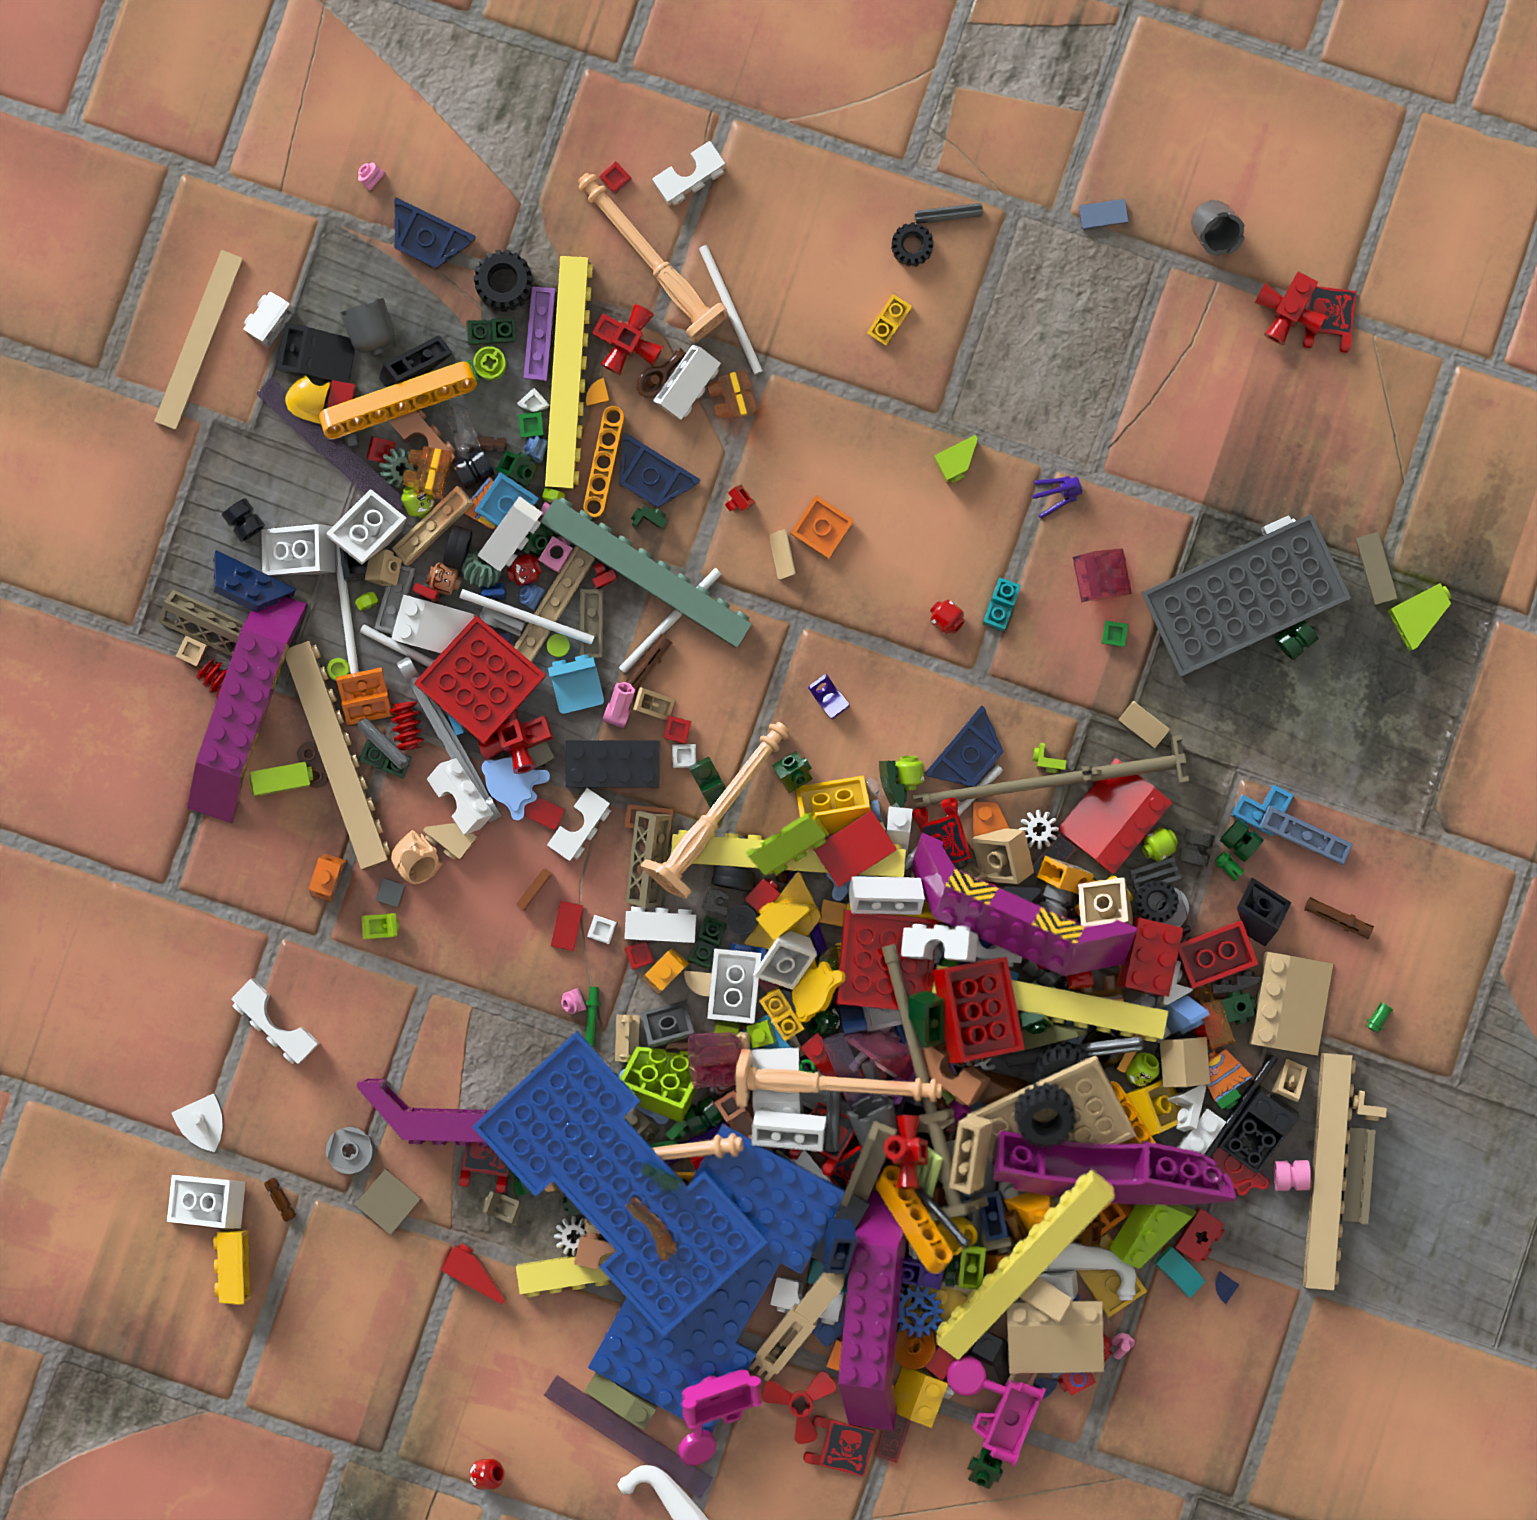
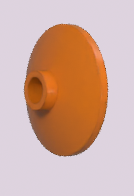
M906 1329L898 1333L895 1345V1358L902 1367L917 1370L926 1366L931 1361L936 1350V1339L931 1329H929V1336H925L922 1332L920 1338H916L914 1332L908 1337V1330Z

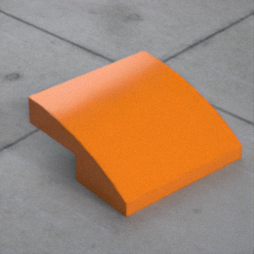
M382 667L336 677L347 726L357 724L364 718L372 721L393 716L389 712L391 704Z

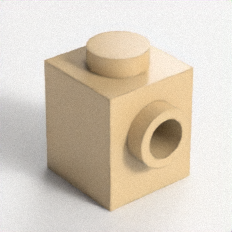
M382 549L369 559L365 580L380 586H397L402 559L394 556V552Z

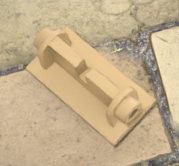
M617 1014L615 1061L629 1062L636 1047H639L640 1015Z

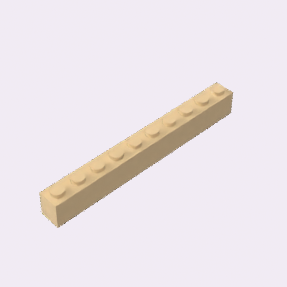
M306 641L290 647L285 658L360 868L364 870L389 861L388 855L391 854L388 842H383L380 833L384 831L380 820H375L372 811H375L376 808L372 798H367L365 789L368 786L364 776H359L357 767H360L357 755L356 753L352 754L349 746L352 745L349 733H344L341 724L345 722L340 710L336 711L333 703L337 701L332 688L328 689L325 680H328L329 677L325 667H320L318 658H321L318 646L312 645L310 641Z
M1321 1053L1303 1286L1305 1288L1334 1290V1285H1338L1339 1271H1336V1261H1340L1341 1258L1338 1238H1342L1343 1225L1339 1224L1340 1214H1344L1345 1202L1341 1200L1342 1191L1346 1190V1177H1343V1170L1348 1166V1154H1345V1144L1349 1145L1350 1131L1347 1130V1121H1351L1352 1107L1348 1106L1349 1098H1352L1354 1093V1085L1350 1084L1351 1074H1355L1356 1062L1352 1060L1351 1055Z

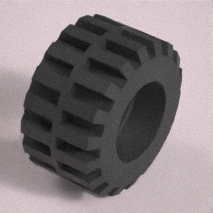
M495 250L496 253L486 254L487 257L485 259L482 258L479 261L480 265L476 266L474 276L475 288L484 304L491 306L493 310L501 309L502 312H507V309H512L513 311L517 309L518 305H524L526 298L529 299L533 286V276L527 262L516 252L513 254L510 250H505V252ZM500 269H510L517 276L515 287L506 293L496 292L490 285L492 275Z
M1061 1041L1056 1042L1054 1047L1050 1044L1047 1046V1051L1042 1049L1039 1057L1036 1058L1034 1083L1052 1076L1051 1073L1058 1068H1069L1091 1057H1088V1052L1085 1049L1080 1051L1078 1044L1071 1046V1042L1067 1041L1066 1045H1061Z
M1043 1082V1086H1039L1038 1083L1033 1084L1034 1088L1030 1089L1027 1087L1024 1090L1025 1095L1020 1094L1018 1096L1019 1102L1015 1103L1018 1131L1021 1132V1137L1024 1140L1028 1139V1143L1032 1146L1037 1143L1038 1148H1043V1145H1047V1148H1053L1052 1144L1055 1143L1059 1146L1062 1144V1140L1067 1141L1070 1138L1069 1133H1073L1075 1130L1076 1113L1070 1094L1067 1095L1063 1087L1059 1090L1057 1084L1053 1083L1052 1086H1049L1048 1082ZM1042 1109H1053L1058 1112L1055 1118L1047 1122H1040L1033 1118Z

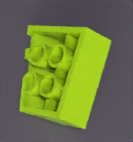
M807 812L781 829V834H774L761 843L762 846L760 848H751L745 853L764 875L772 874L773 872L778 875L788 868L786 864L794 859L795 862H798L807 856L805 851L812 846L814 849H817L827 842L825 838L829 836V833L815 812Z
M636 1047L621 1079L641 1100L637 1106L682 1123L701 1085L710 1053L696 1055L689 1054V1051L674 1053L666 1052L665 1049Z
M1136 1204L1109 1249L1122 1262L1140 1269L1197 1212L1183 1205Z

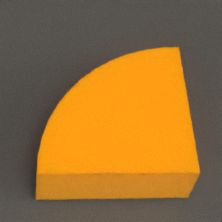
M604 378L595 381L590 386L586 395L587 407L609 401Z

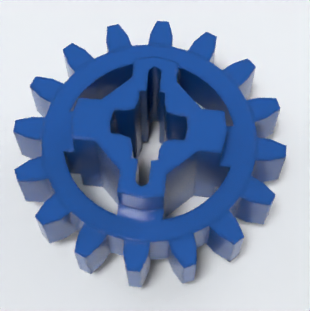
M919 1286L914 1288V1292L907 1288L905 1290L906 1296L900 1293L901 1301L899 1303L898 1323L902 1326L899 1331L908 1330V1337L913 1332L916 1338H920L922 1332L925 1336H929V1329L936 1331L938 1328L935 1323L942 1322V1319L938 1317L939 1314L944 1312V1310L938 1309V1305L942 1301H935L936 1293L929 1295L927 1287L922 1292ZM912 1297L911 1305L903 1308L905 1302ZM923 1298L929 1302L931 1307L923 1302ZM918 1307L919 1311L926 1313H923L918 1317L916 1313L910 1311H913ZM927 1317H932L929 1324L923 1327L924 1320ZM905 1318H908L912 1322V1326L907 1323Z

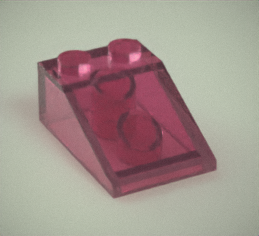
M878 1029L847 1035L844 1038L849 1044L907 1082L915 1071L908 1043L906 1042L905 1045H902L899 1042L901 1038L891 1031L886 1034Z

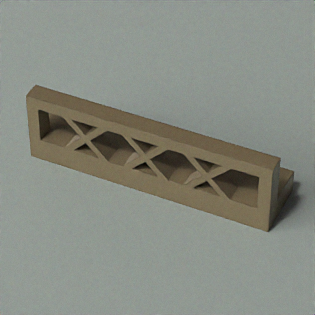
M172 590L164 601L158 620L159 623L230 656L234 652L230 642L237 643L245 623L176 590ZM167 612L175 614L178 620L173 621L167 618ZM192 622L196 624L199 630L195 631L191 629L188 623ZM209 632L216 633L220 640L212 639Z
M636 811L625 902L643 908L661 907L663 888L644 870L642 875L639 876L637 869L638 865L642 864L644 860L660 864L667 862L672 815ZM644 818L649 819L648 829L646 831L643 827ZM642 841L646 846L645 852L643 854L640 850V844ZM636 887L640 891L639 900L634 898Z
M874 1121L840 1206L844 1205L847 1207L852 1193L866 1201L868 1200L886 1157L884 1143L889 1137L895 1135V1129Z
M1348 1127L1350 1142L1346 1146L1348 1166L1344 1172L1346 1190L1343 1191L1342 1201L1345 1202L1344 1214L1341 1215V1221L1368 1224L1376 1130Z

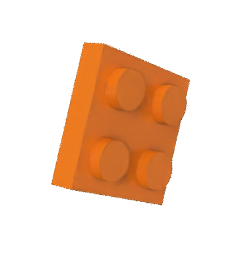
M815 495L790 534L829 559L853 524L854 519Z

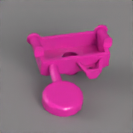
M965 1355L959 1360H953L947 1369L946 1376L948 1384L954 1392L959 1395L970 1396L985 1388L1001 1395L994 1413H978L976 1415L973 1429L984 1438L982 1445L984 1448L991 1450L993 1458L1011 1463V1466L1014 1467L1038 1405L1044 1396L1045 1388L1038 1389L1023 1382L1017 1383L1010 1379L1003 1386L986 1379L985 1367L977 1358Z
M739 1370L718 1378L709 1376L702 1380L700 1384L688 1387L682 1392L683 1418L687 1426L693 1429V1433L685 1437L678 1448L679 1457L686 1465H701L707 1462L716 1451L717 1443L715 1437L709 1431L702 1430V1424L722 1418L725 1424L740 1420L745 1409L761 1406L762 1401L759 1390L761 1379L759 1377L750 1376L747 1370Z

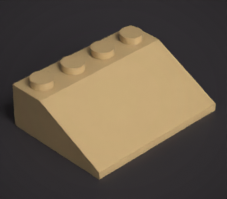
M1264 952L1255 1001L1256 1010H1254L1255 1015L1252 1018L1248 1043L1318 1056L1333 964Z
M1102 1300L1073 1301V1306L1060 1323L1054 1321L1027 1302H1013L1007 1309L1009 1373L1104 1372Z

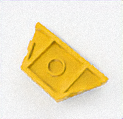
M799 871L774 902V904L778 902L814 904L816 906L814 898L804 882L803 875ZM816 906V909L791 931L808 937L823 917L819 908ZM758 923L744 943L750 946L770 949L775 941Z

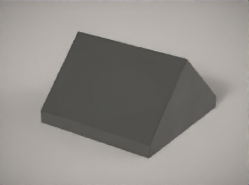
M686 1000L641 1012L649 1048L695 1036Z

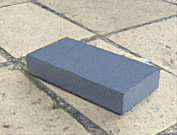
M1125 199L1079 205L1082 230L1128 223Z

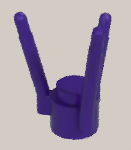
M1070 476L1034 481L1035 485L1062 484H1059L1058 488L1034 494L1032 496L1033 499L1060 492L1063 497H1067L1041 513L1039 518H1043L1069 502L1077 500L1076 496L1082 494L1078 477L1070 478Z

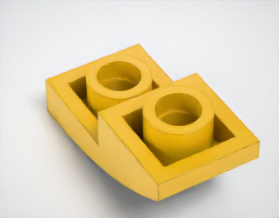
M892 294L867 333L887 346L913 306L896 294Z
M779 986L759 998V1002L784 1041L804 1030V1026L798 1020L795 1011Z

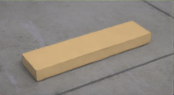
M456 486L392 548L393 551L402 559L404 565L410 566L474 503L461 487Z

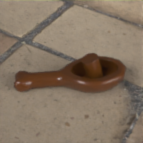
M677 348L674 355L662 366L648 368L640 375L637 381L639 395L649 398L656 396L668 380L670 371L686 355L682 348Z

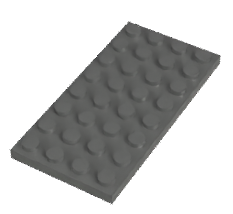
M1312 513L1142 592L1143 598L1180 677L1351 599Z

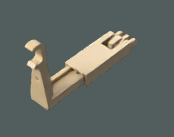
M823 1273L801 1302L798 1305L795 1303L758 1349L754 1357L755 1360L749 1366L751 1371L758 1365L760 1368L756 1374L761 1376L766 1371L767 1374L764 1377L766 1382L770 1380L774 1373L778 1374L816 1327L817 1319L841 1291L845 1274ZM777 1342L780 1343V1347H782V1345L786 1347V1349L779 1356V1358L775 1356L780 1352L781 1349L777 1346L773 1349Z

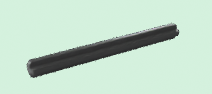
M1141 1037L1078 1044L1080 1051L1085 1049L1088 1052V1057L1143 1050ZM1042 1049L1007 1053L1005 1057L1006 1064L1009 1067L1035 1064L1036 1058L1039 1057Z

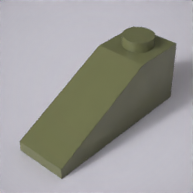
M1053 1022V1027L1046 1029L1045 1032L1040 1034H1032L1024 1028L1021 1032L1024 1050L1015 1052L1087 1035V1031Z
M598 1373L594 1374L585 1390L593 1398L645 1430L657 1406Z

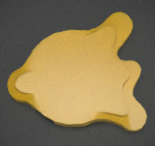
M814 958L792 990V1001L799 1021L808 1022L812 1017L816 1016V1013L827 1009L835 989L845 981L844 972L832 971L829 963L824 961L820 962L817 967Z

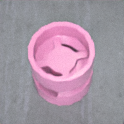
M1294 1160L1293 1164H1290L1288 1161H1274V1185L1276 1191H1290L1291 1187H1294L1296 1191L1310 1190L1311 1177L1308 1160Z

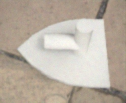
M211 1094L172 1112L177 1126L190 1142L202 1149L212 1152L216 1151L221 1140L223 1119L215 1094Z

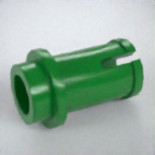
M1224 851L1215 859L1216 866L1218 868L1221 867L1233 881H1236L1238 875L1241 876L1244 870L1233 861L1230 853L1227 854Z
M1380 1002L1371 1019H1367L1368 1024L1366 1027L1376 1033H1379L1380 1030L1383 1031L1384 1028L1382 1026L1393 1009Z
M805 1059L800 1062V1071L806 1072L803 1070V1067L809 1065L811 1071L808 1072H816V1066L811 1060Z

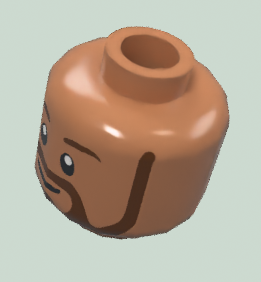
M437 563L434 567H430L426 584H429L430 589L449 596L453 590L458 591L462 577L458 576V569L445 566L443 563Z

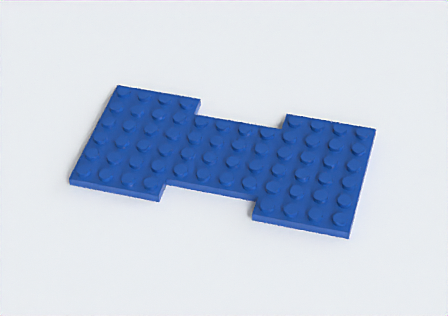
M576 1031L479 1119L472 1128L535 1197L552 1181L564 1192L616 1250L600 1265V1268L664 1337L766 1245L768 1239L706 1171L686 1186L625 1119L624 1116L641 1100L584 1037Z
M722 1124L717 1135H720L723 1139H728L731 1133L741 1137L743 1140V1151H740L736 1157L732 1156L731 1153H724L723 1158H717L716 1154L705 1155L690 1184L706 1171L768 1239V1243L664 1337L626 1297L588 1365L589 1369L683 1420L682 1392L686 1388L700 1384L702 1380L709 1376L718 1378L735 1371L748 1370L756 1356V1352L737 1342L739 1336L780 1263L802 1274L811 1258V1254L824 1235L829 1220L833 1219L845 1194L844 1189L764 1146L752 1145V1139ZM720 1418L702 1424V1430L712 1433Z

